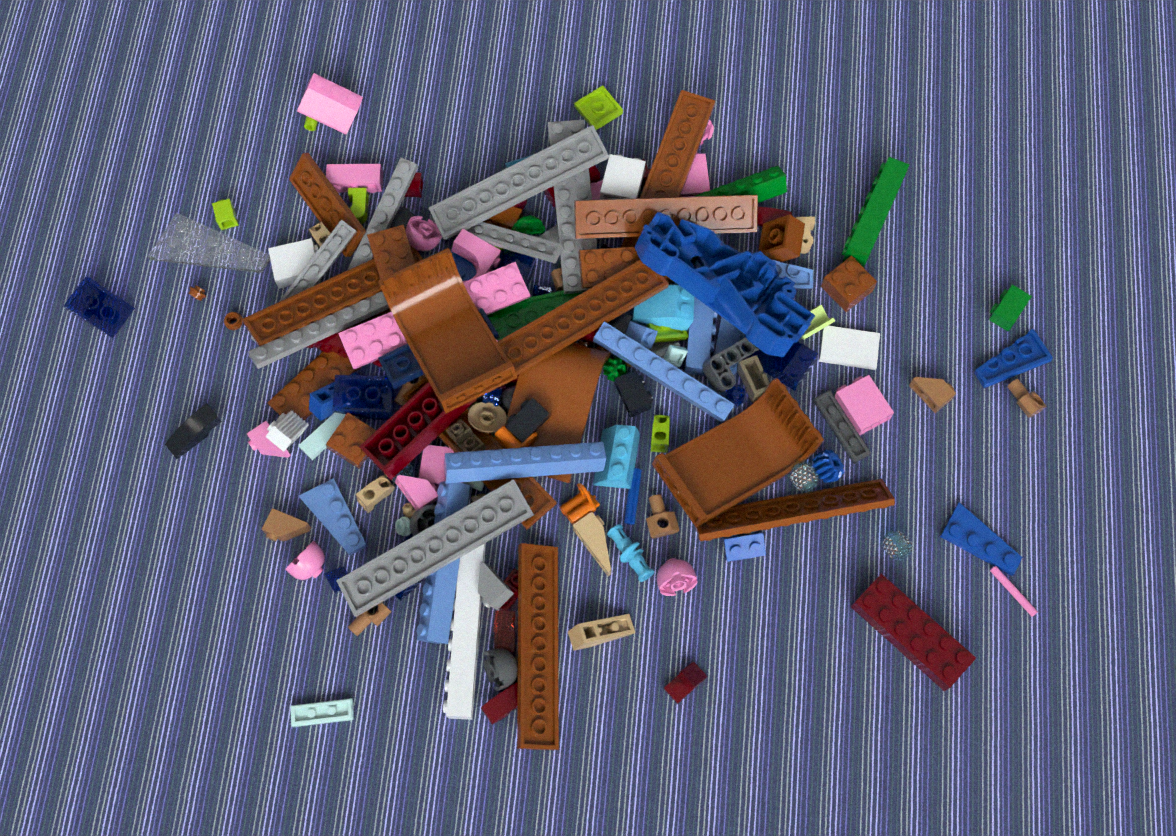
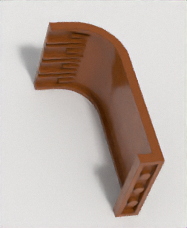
M449 248L378 281L401 333L445 413L518 378L514 365L505 356L469 296Z
M584 341L573 342L519 374L507 420L514 413L517 415L520 412V406L525 400H531L532 398L551 414V417L536 432L538 434L537 438L528 447L581 443L599 377L605 362L611 357L610 352L602 346L590 347V343ZM572 474L545 476L570 484L573 478Z
M776 378L771 381L763 395L743 412L665 455L663 453L657 455L652 465L697 528L792 472L818 449L824 439L820 431L810 422L809 417L801 410L798 402L789 394L786 386Z

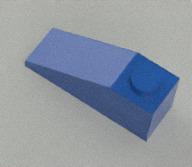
M357 372L343 377L310 393L309 410L322 421L334 414L354 394L357 395L368 385V382Z

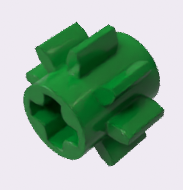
M616 357L614 359L609 358L603 366V375L608 376V380L615 381V378L626 374V364L622 363V359Z

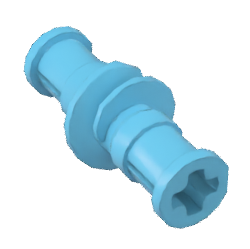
M618 524L608 531L607 536L613 539L618 550L622 552L620 561L623 563L629 562L630 567L639 576L638 580L643 582L649 579L655 571L649 568L641 555L644 552L643 549H636L640 543L635 542L632 544L631 539L622 530L623 526Z

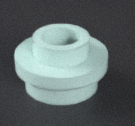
M406 516L401 517L395 523L396 532L402 536L410 535V519Z

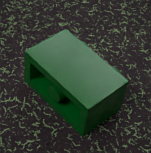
M1012 284L1009 290L1004 289L999 299L1002 300L1000 304L995 303L990 310L992 316L989 321L1009 332L1032 296Z

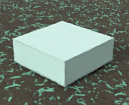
M669 345L663 359L676 367H680L688 351L683 347Z

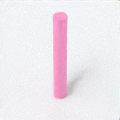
M997 566L990 570L1031 617L1038 613Z

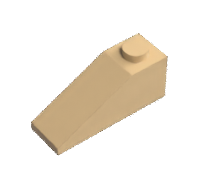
M590 512L573 524V531L605 574L609 576L611 575V566L603 527L604 522L599 515L595 516L593 512Z
M629 614L580 623L568 631L573 651L593 647L635 633Z

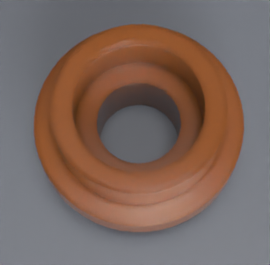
M197 285L194 288L192 286L189 287L190 291L188 294L200 301L206 298L204 289Z
M230 312L225 316L224 324L229 330H237L242 326L243 318L237 312Z

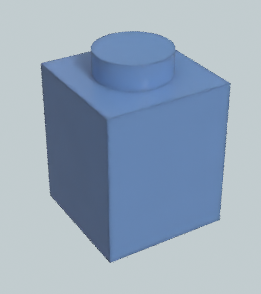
M630 321L625 335L642 346L651 349L658 331Z

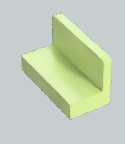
M818 305L810 310L815 317L800 339H806L835 322L834 318H828L822 305Z

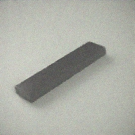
M829 390L813 399L814 404L853 464L868 457L871 454L870 450L831 391Z

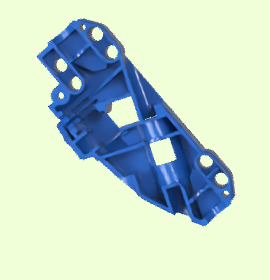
M660 212L655 215L649 225H644L643 231L635 245L640 261L657 274L669 277L746 334L749 342L764 353L784 357L793 344L799 341L811 325L815 315L793 299L796 295V289L793 287L795 282L786 276L783 278L779 277L776 262L765 256L763 252L751 253L745 251L740 253L722 243L712 230L681 219L677 227L669 215ZM695 257L702 267L695 269L690 259Z

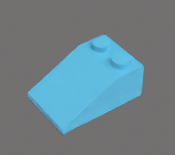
M668 285V288L633 308L632 321L687 331L694 319V296L679 285Z

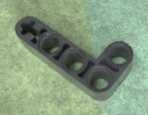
M744 338L703 363L702 369L713 389L720 393L731 389L735 385V377L729 367L756 352L759 348L749 342L747 338ZM727 354L730 355L731 360L727 358ZM712 362L716 365V369L713 368ZM722 379L725 381L726 386L722 384Z

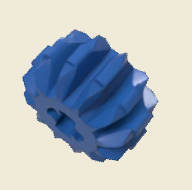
M832 449L822 450L812 459L815 473L818 474L819 479H822L824 483L835 482L844 474V465L841 463L842 459H839L838 454L834 453Z

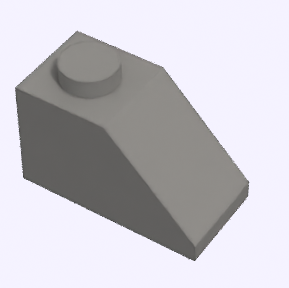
M484 562L480 564L478 593L482 596L481 602L487 608L492 607L498 610L514 592L489 565Z

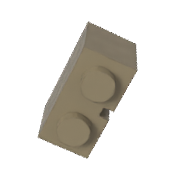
M757 355L739 361L737 372L752 403L763 395L770 384L766 374H762V365Z

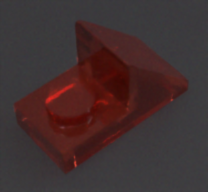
M495 611L493 632H495L494 648H503L510 652H515L516 611Z

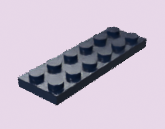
M483 308L478 309L495 339H498V333ZM408 344L378 357L394 389L424 375Z

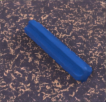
M634 468L631 489L628 490L624 523L628 525L635 524L642 472L638 468Z

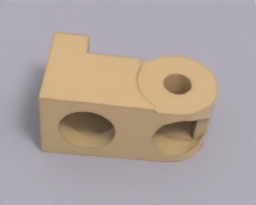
M796 217L805 223L800 253L806 254L810 252L814 241L810 230L814 228L815 217Z
M322 222L308 229L319 248L331 234Z
M382 475L356 493L358 503L369 513L376 504L389 496L395 487L385 475Z

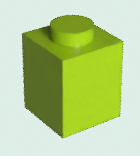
M222 199L212 203L216 222L221 230L239 226L235 208L230 199Z

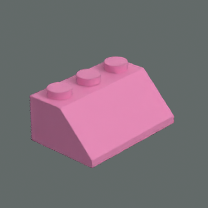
M313 73L297 112L343 134H347L363 97Z

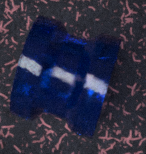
M735 384L731 389L727 390L725 398L735 404L733 407H739L744 402L745 389L741 385Z
M498 387L484 394L483 403H492L498 407L502 388Z

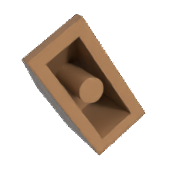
M915 377L909 385L934 413L943 408L956 395L952 385L946 383L943 379Z
M272 508L262 530L266 534V538L275 542L277 539L284 542L310 532L311 526L305 521Z

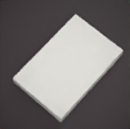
M826 326L823 328L819 362L876 370L880 333Z

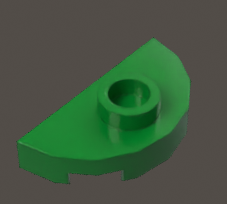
M529 215L519 219L512 226L511 230L524 234L545 233V226L538 217Z

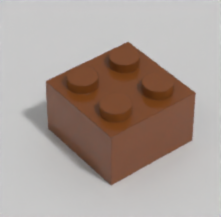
M791 214L763 223L758 252L761 251L771 260L780 262L800 257L805 223Z
M850 256L824 277L821 287L847 312L873 292L877 281L853 256Z
M347 413L327 441L326 447L360 469L367 456L359 446L376 430L350 413Z

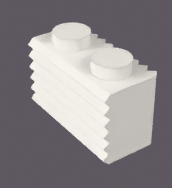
M293 411L287 414L282 413L267 428L269 433L266 435V438L284 452L303 434L309 424Z

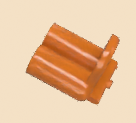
M502 426L495 433V439L505 449L528 447L538 436L535 432L521 444L505 426Z
M581 483L577 484L580 493L559 507L572 525L590 512L594 513L596 508L600 506L596 496H592L590 491Z

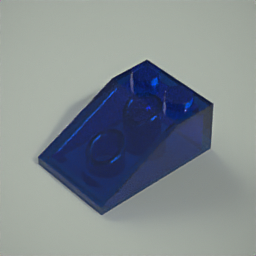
M87 275L64 304L66 310L111 338L116 335L135 309Z
M797 342L793 344L784 357L768 355L760 349L752 353L750 357L757 355L764 372L775 379L778 378L781 383L795 391L815 363L818 353Z
M335 375L332 411L345 415L350 413L356 417L372 420H388L393 416L395 389L387 376Z

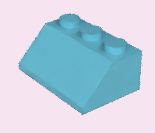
M614 425L602 430L600 442L604 444L606 462L604 471L595 472L594 486L631 489L640 440V433L636 426Z

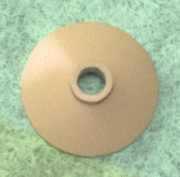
M490 402L477 403L468 412L469 423L475 429L485 433L497 432L502 426H505L507 421L505 411L500 406Z

